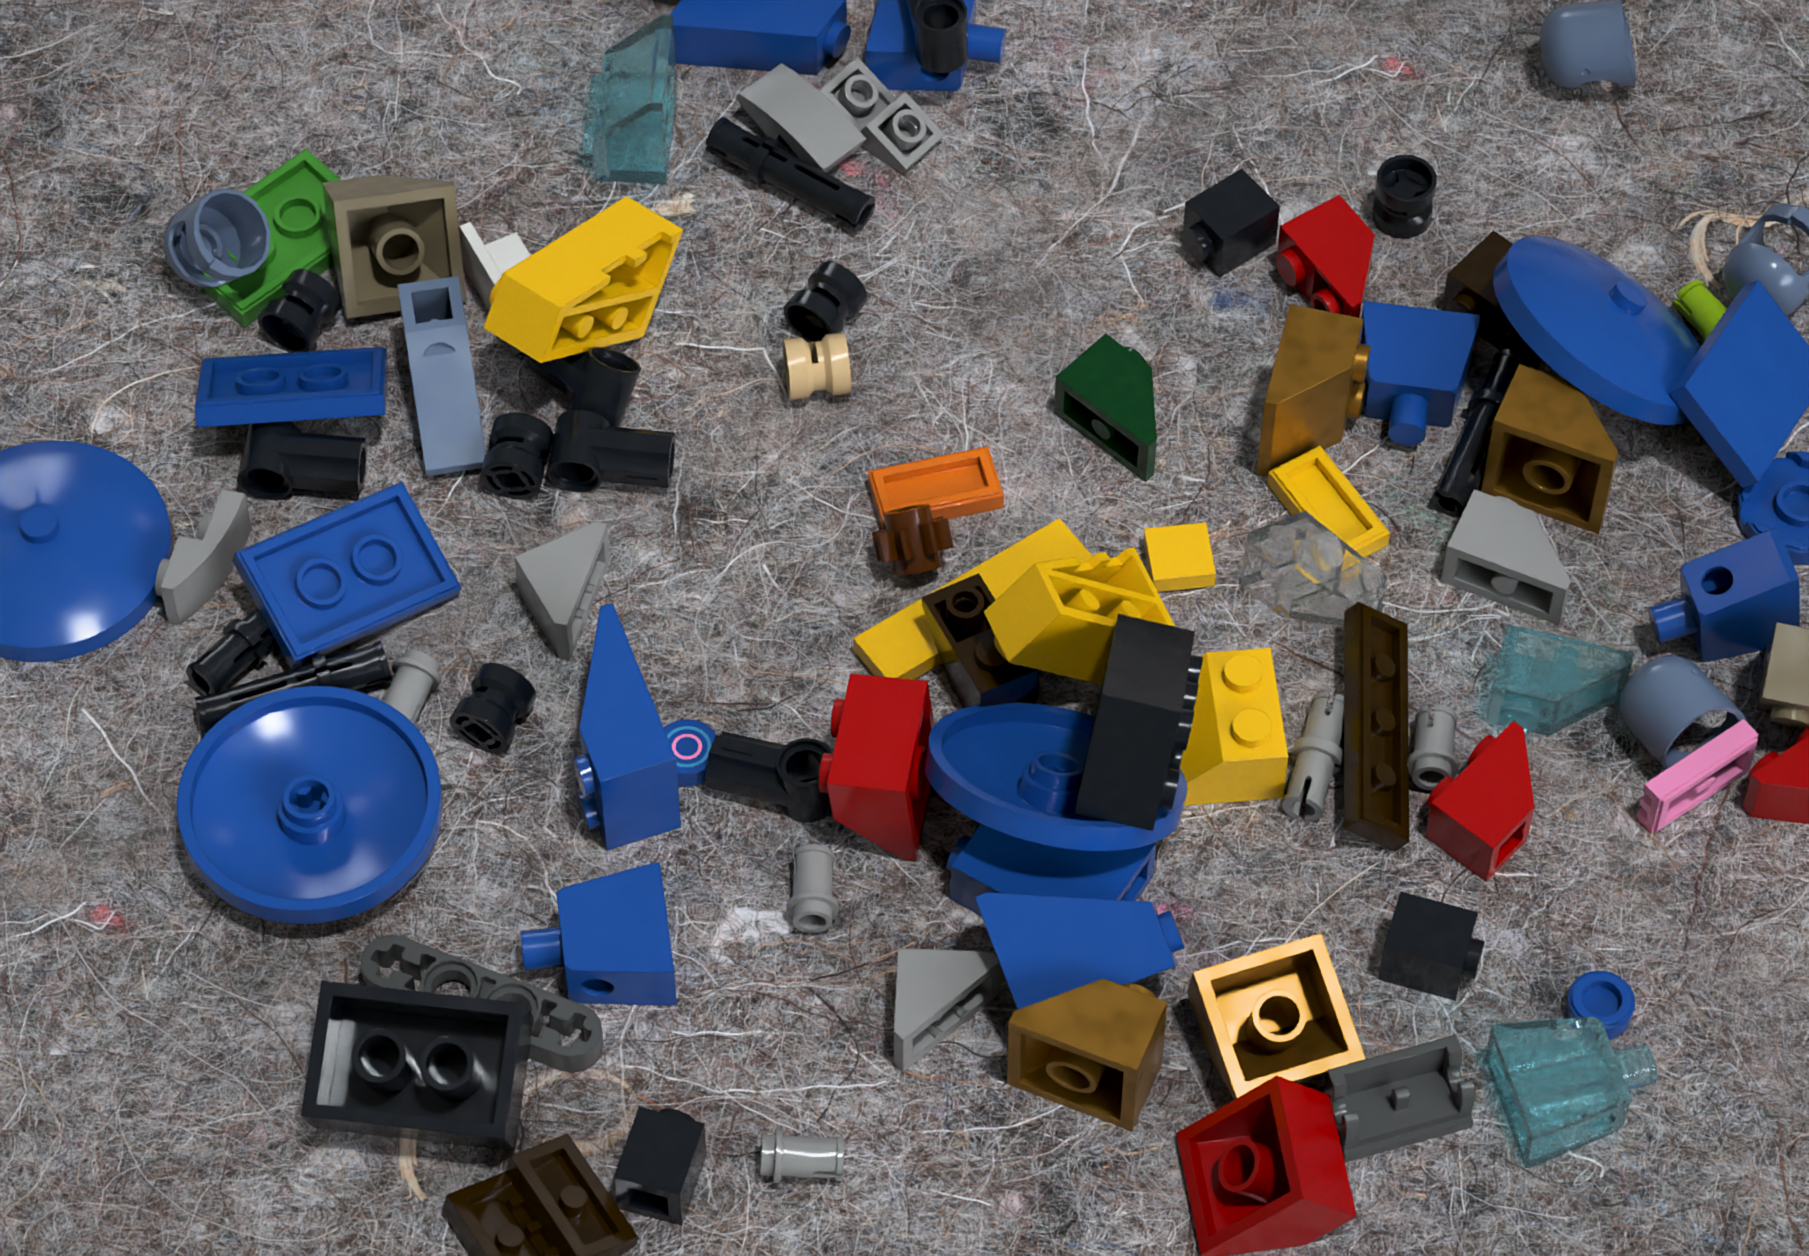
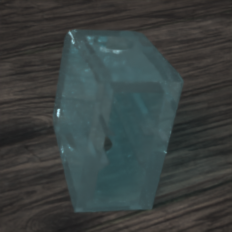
M1595 1017L1500 1023L1491 1026L1485 1061L1525 1169L1537 1166L1616 1133L1625 1124L1631 1102L1629 1090L1657 1082L1656 1064L1649 1046L1643 1044L1613 1051L1602 1021Z

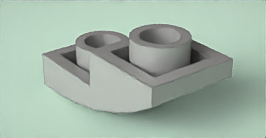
M859 57L854 59L819 89L864 135L866 140L862 147L902 174L945 136L942 130L906 91L896 99Z
M782 63L738 93L735 98L767 137H772L775 140L782 137L802 161H806L824 172H828L860 149L866 140L857 127L822 92Z
M221 489L213 513L205 512L202 516L198 530V539L178 536L171 558L161 560L156 575L155 592L157 596L163 597L168 623L181 625L195 614L214 595L234 568L232 562L234 554L245 548L252 530L245 493Z

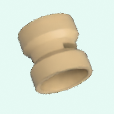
M844 332L826 334L821 341L807 342L802 337L783 339L784 368L790 400L809 398L814 391L827 390L832 395L851 394L850 360Z

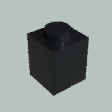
M1241 168L1185 202L1182 232L1184 246L1196 261H1204L1220 278L1276 244L1280 206Z
M1400 891L1383 948L1378 980L1456 1001L1462 977L1475 980L1485 941L1473 938L1478 912Z
M639 1107L614 1175L616 1204L618 1208L623 1211L682 1226L707 1156L705 1123L697 1122L690 1115L676 1109L665 1108L654 1111Z

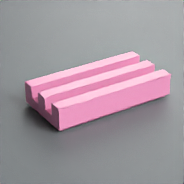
M1743 719L1646 782L1643 788L1646 795L1641 797L1640 805L1642 809L1637 812L1636 818L1650 833L1658 832L1749 772L1759 734Z

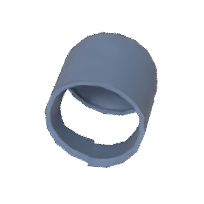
M1603 0L1563 5L1552 10L1545 17L1539 36L1541 62L1546 75L1557 86L1566 89H1578L1581 84L1601 80L1615 82L1618 87L1636 85V69L1630 29L1621 0Z
M224 188L209 192L186 204L170 218L164 232L163 250L168 265L179 278L193 286L211 288L227 284L255 272L266 261L270 249L271 230L265 213L255 200L241 191ZM227 250L237 257L238 262L229 257ZM201 272H204L211 277H206L203 274H201Z
M1782 203L1772 205L1751 227L1746 236L1730 251L1725 260L1722 278L1725 291L1731 301L1734 300L1743 286L1759 280L1784 314L1788 316L1809 296V268L1799 275L1781 255L1766 247L1764 244L1765 222L1771 221L1786 225L1791 223L1802 229L1809 236V209L1801 204L1795 206Z
M1665 655L1645 663L1628 679L1620 696L1619 710L1622 719L1632 734L1664 770L1743 719L1746 721L1743 713L1708 679L1704 672L1691 660L1681 656ZM1710 711H1727L1726 719L1722 726L1716 727L1708 738L1695 750L1682 752L1671 746L1680 733L1697 718Z

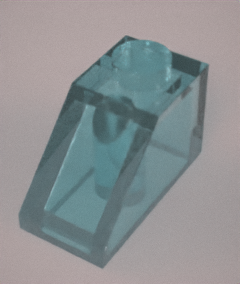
M1507 624L1485 722L1502 725L1506 728L1512 721H1515L1524 728V733L1533 732L1550 736L1620 701L1621 692L1629 678L1634 653Z

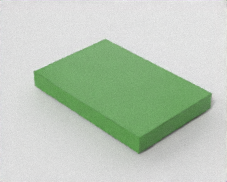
M305 149L243 191L242 193L255 200L265 213L271 230L270 249L266 261L255 272L227 284L211 288H200L245 328L258 318L270 300L279 299L282 296L281 287L293 270L305 269L321 275L334 266L329 243L322 183L340 181L341 179L308 149ZM227 250L229 257L238 262V258ZM201 272V274H203L204 276H206V277H211V276L207 275L206 273Z

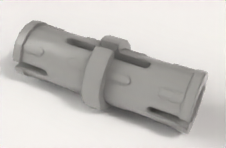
M1323 691L1313 695L1304 735L1294 743L1291 759L1295 766L1287 793L1282 801L1283 810L1293 818H1299L1305 797H1307L1306 804H1308L1305 821H1315L1323 815L1324 802L1331 776L1339 772L1344 755L1343 750L1340 748L1344 735V696L1336 693L1330 715H1328L1329 709H1326L1330 692Z

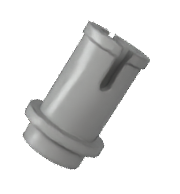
M407 650L403 657L396 658L392 665V671L395 675L383 702L398 710L415 724L429 691L436 690L441 683V677L438 674L440 670L438 661L418 650Z
M1434 704L1433 724L1429 723L1430 709L1428 705L1420 708L1415 714L1414 752L1407 759V767L1413 782L1422 789L1432 791L1443 778L1449 775L1455 778L1459 771L1458 760L1453 755L1457 715L1449 707Z
M803 845L795 849V854H792L793 896L787 902L786 912L788 917L793 920L794 927L807 933H818L829 929L832 926V921L839 913L838 901L833 897V864L835 856L830 848L823 845Z
M781 1128L775 1129V1135L762 1134L759 1165L760 1176H773V1183H780L781 1176L842 1181L844 1137L784 1136L783 1129Z

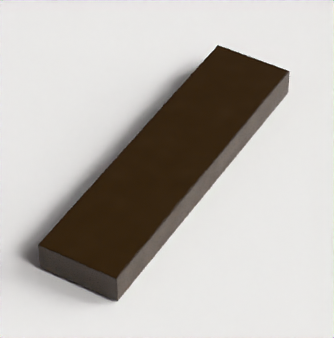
M1357 602L1344 611V830L1396 851L1409 843V770L1407 767V759L1409 757L1408 624L1361 602Z

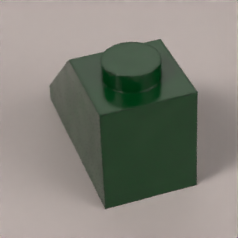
M1105 333L1056 376L1054 414L1143 481L1147 482L1154 475L1157 442L1152 367L1147 364L1138 351L1131 347H1123Z

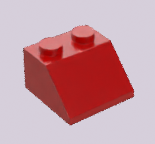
M850 674L845 699L836 698L833 704L831 735L836 738L833 754L824 753L822 756L819 770V790L822 793L829 794L832 815L835 821L902 860L917 862L932 789L924 771L927 743L930 732L934 727L928 681Z
M1276 1075L1176 1133L1200 1255L1229 1256L1307 1245L1357 1217L1332 1103L1328 1094Z

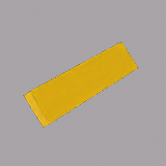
M1058 518L935 591L979 573L996 600L1034 563L1076 557L1079 562H1086L1092 557V554L1064 522ZM922 598L853 638V651L874 676L914 680L942 664L922 607Z

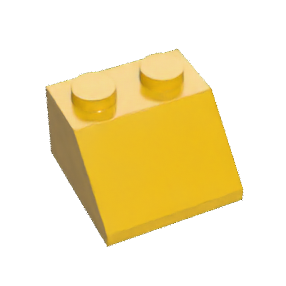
M1271 648L1206 652L1200 656L1203 657L1193 710L1195 712L1186 751L1183 750L1180 769L1187 782V795L1184 806L1283 798L1288 751Z

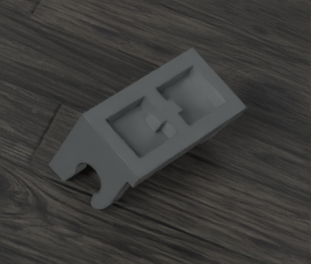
M1456 1035L1327 1070L1324 1093L1330 1095L1345 1163L1472 1128L1474 1121L1471 1114L1475 1100L1474 1083L1472 1079L1462 1080L1460 1072L1462 1049Z

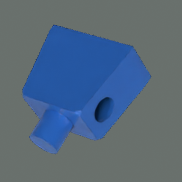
M878 0L866 47V66L888 90L956 91L961 88L968 59L959 69L948 73H935L926 70L919 65L916 59L915 35L906 0ZM962 0L967 7L968 59L1001 64L1005 49L1006 29L975 24L976 0Z
M1364 301L1362 318L1364 320L1360 344L1371 346L1369 364L1364 383H1366L1363 400L1364 413L1372 419L1388 420V436L1395 443L1406 446L1417 445L1425 439L1427 425L1446 427L1453 422L1473 362L1480 315Z
M1777 527L1685 563L1679 569L1681 598L1648 607L1650 623L1659 644L1691 635L1700 658L1710 662L1765 650L1777 622L1800 627L1799 577Z
M651 863L563 887L556 893L560 926L520 931L525 971L565 966L569 1000L583 1004L677 1005L675 973L660 863Z

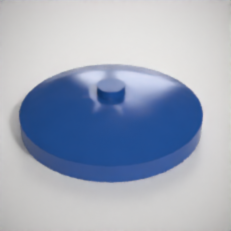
M1544 236L1525 237L1513 243L1495 267L1493 285L1503 312L1530 348L1572 385L1620 413L1641 421L1660 425H1677L1689 421L1669 392L1701 346L1679 317L1660 298L1630 274L1587 249L1563 240Z
M73 441L32 442L0 451V658L22 662H48L74 658L108 645L131 630L147 615L160 596H157L155 592L157 570L161 560L164 558L170 559L174 550L168 511L156 486L148 476L127 459L101 447Z
M306 686L276 691L249 701L218 721L196 745L182 772L177 794V818L182 842L187 857L201 880L217 896L237 909L259 918L289 924H314L344 919L375 907L390 898L404 887L425 863L437 839L443 810L442 788L437 763L430 746L417 727L398 710L375 697L362 692L331 686Z
M1016 702L986 707L974 705L949 713L941 718L932 728L924 757V771L930 785L956 810L987 827L1007 835L1064 849L1118 851L1139 848L1160 841L1177 828L1181 821L1187 795V782L1179 768L1180 775L1172 809L1159 807L1153 831L1075 814L1074 811L1094 716L1048 705Z

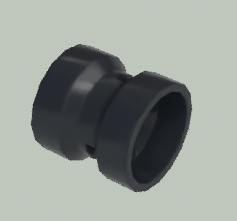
M1398 155L1390 157L1383 162L1377 171L1372 219L1376 227L1385 235L1393 238L1409 239L1419 236L1427 230L1431 222L1432 200L1435 196L1437 175L1427 161L1414 155Z
M822 262L808 278V288L798 290L783 307L784 316L793 331L807 342L821 341L826 334L842 332L843 320L855 317L867 302V292L862 282L848 268L835 262Z
M297 269L293 270L281 287L282 296L279 299L270 300L257 318L258 325L263 334L276 346L289 353L308 352L319 337L318 328L320 325L329 324L342 307L341 297L327 280L309 270Z
M509 412L498 416L494 420L489 440L493 450H490L485 455L481 468L480 479L483 485L490 491L511 499H527L535 496L540 491L545 469L542 461L549 456L554 434L551 427L543 420L521 412Z
M490 662L483 664L471 682L472 695L462 698L450 717V725L456 734L475 748L485 752L500 753L504 752L516 733L515 720L525 717L536 699V691L532 684L517 671L502 664Z

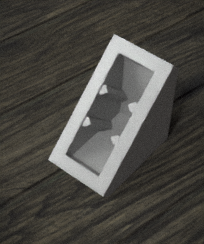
M596 521L514 557L520 596L557 657L569 661L572 658L610 562L607 524Z
M898 948L894 1019V1065L902 1072L906 1071L1001 993L1002 967L997 955L993 951Z

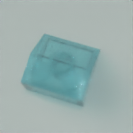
M661 15L607 49L604 54L602 75L592 74L590 110H597L596 121H585L583 153L584 156L594 157L596 181L667 185L678 96L674 16Z

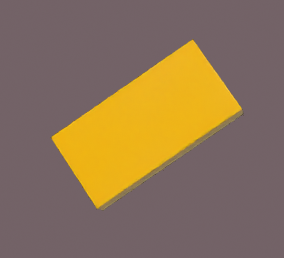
M1321 446L1268 471L1267 485L1336 572L1389 545V530Z

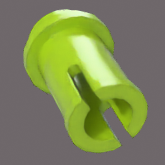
M1694 280L1685 285L1676 294L1679 299L1673 300L1672 305L1704 337L1702 340L1704 343L1727 308L1707 289V285L1703 281Z

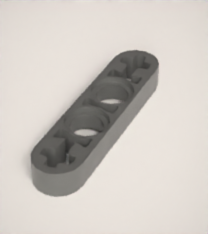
M389 935L379 937L370 942L362 953L360 963L364 985L416 991L415 979L421 982L420 992L434 993L439 984L448 980H459L470 988V993L467 997L524 1003L534 1017L528 1057L531 1060L560 1071L575 1073L585 1071L594 1066L602 1055L604 1042L601 1020L593 1010L585 1005L401 936ZM395 960L403 963L404 973L393 971L388 978L381 977L379 966L390 968ZM544 1016H549L550 1028L543 1026ZM575 1029L584 1031L585 1041L575 1040L571 1047L562 1046L561 1035L570 1037Z

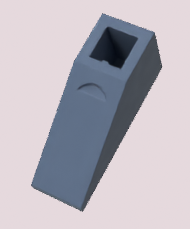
M459 276L397 284L426 476L480 469L483 465L486 450Z

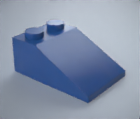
M613 603L600 606L579 728L582 755L573 758V766L581 792L576 793L583 822L587 830L598 827L608 851L680 828L681 819L675 754Z

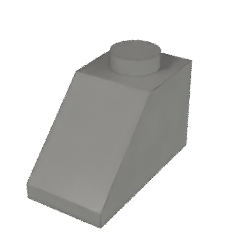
M1474 489L1447 544L1441 582L1559 625L1564 616L1571 580L1534 511L1519 506L1509 498L1492 496Z

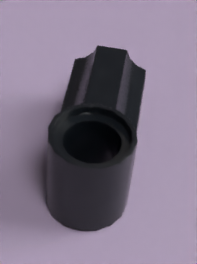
M906 0L915 35L916 59L919 65L935 73H948L963 66L968 59V22L965 3L962 0Z
M593 347L587 352L540 363L522 353L527 357L529 369L571 398L568 405L570 410L594 412L604 417L610 426L619 427L641 371L640 365L634 359L616 350L603 347Z
M586 410L563 412L557 418L547 476L555 486L575 493L593 491L601 485V482L668 488L672 481L674 469L675 433L612 427L604 417Z
M289 421L248 424L237 483L246 493L267 500L286 497L291 493L292 488L359 494L360 490L364 488L366 478V438L301 433L300 429Z
M722 731L720 736H715L709 751L705 774L706 786L714 790L780 804L792 819L799 822L813 823L823 820L832 814L829 794L822 793L819 790L821 759L824 753L832 754V751L823 742L811 738H801L791 741L787 745ZM805 779H815L809 782H799Z

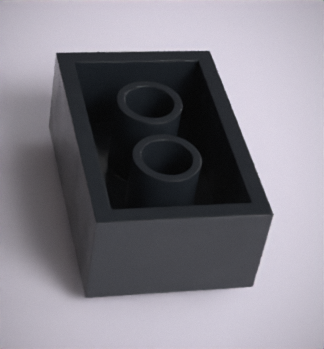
M1118 614L1091 729L1074 811L1075 814L1153 831L1159 807L1172 809L1180 775L1179 768L1183 750L1186 751L1195 712L1193 710L1199 687L1198 680L1203 662V657L1191 655L1195 631Z
M321 981L301 1116L315 1129L515 1151L534 1017L526 1005L519 1002Z

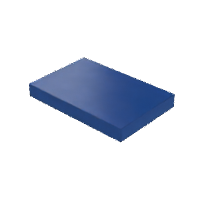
M1759 280L1741 288L1669 392L1670 396L1742 488L1759 482L1809 406V345Z
M383 347L205 358L201 364L195 402L197 427L385 415L388 381L387 349Z
M403 482L394 484L235 552L232 559L234 566L291 669L311 661L312 656L330 653L455 598L462 589Z

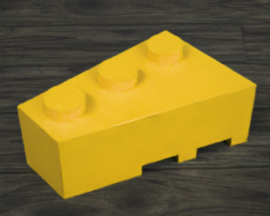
M625 196L503 272L490 293L489 303L491 307L483 328L540 363L587 352L593 347H606L642 338L647 330L684 229L630 197Z
M1135 547L1126 548L1117 557L1111 558L1106 552L1095 553L1086 562H1079L1076 557L1034 563L984 611L995 634V646L1009 663L1054 673L1059 676L1092 682L1102 686L1118 614L1176 627Z

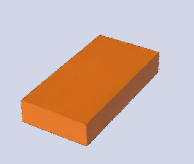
M988 446L868 471V486L882 530L886 529L883 513L912 505L930 504L932 518L943 516V518L948 519L1004 508V494Z

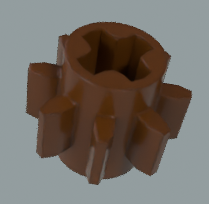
M930 504L912 505L883 513L886 529L872 532L878 561H882V563L893 561L896 576L917 574L942 567L939 550L954 547L948 518H943V516L932 518Z

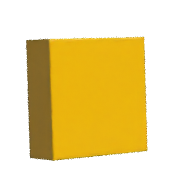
M1206 522L1144 528L1143 543L1149 576L1158 592L1215 586L1216 571Z

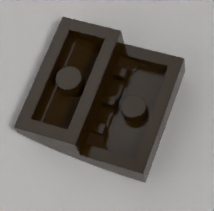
M568 1133L511 1155L505 1172L447 1194L442 1208L446 1218L471 1256H621L636 1245L638 1239L637 1234Z

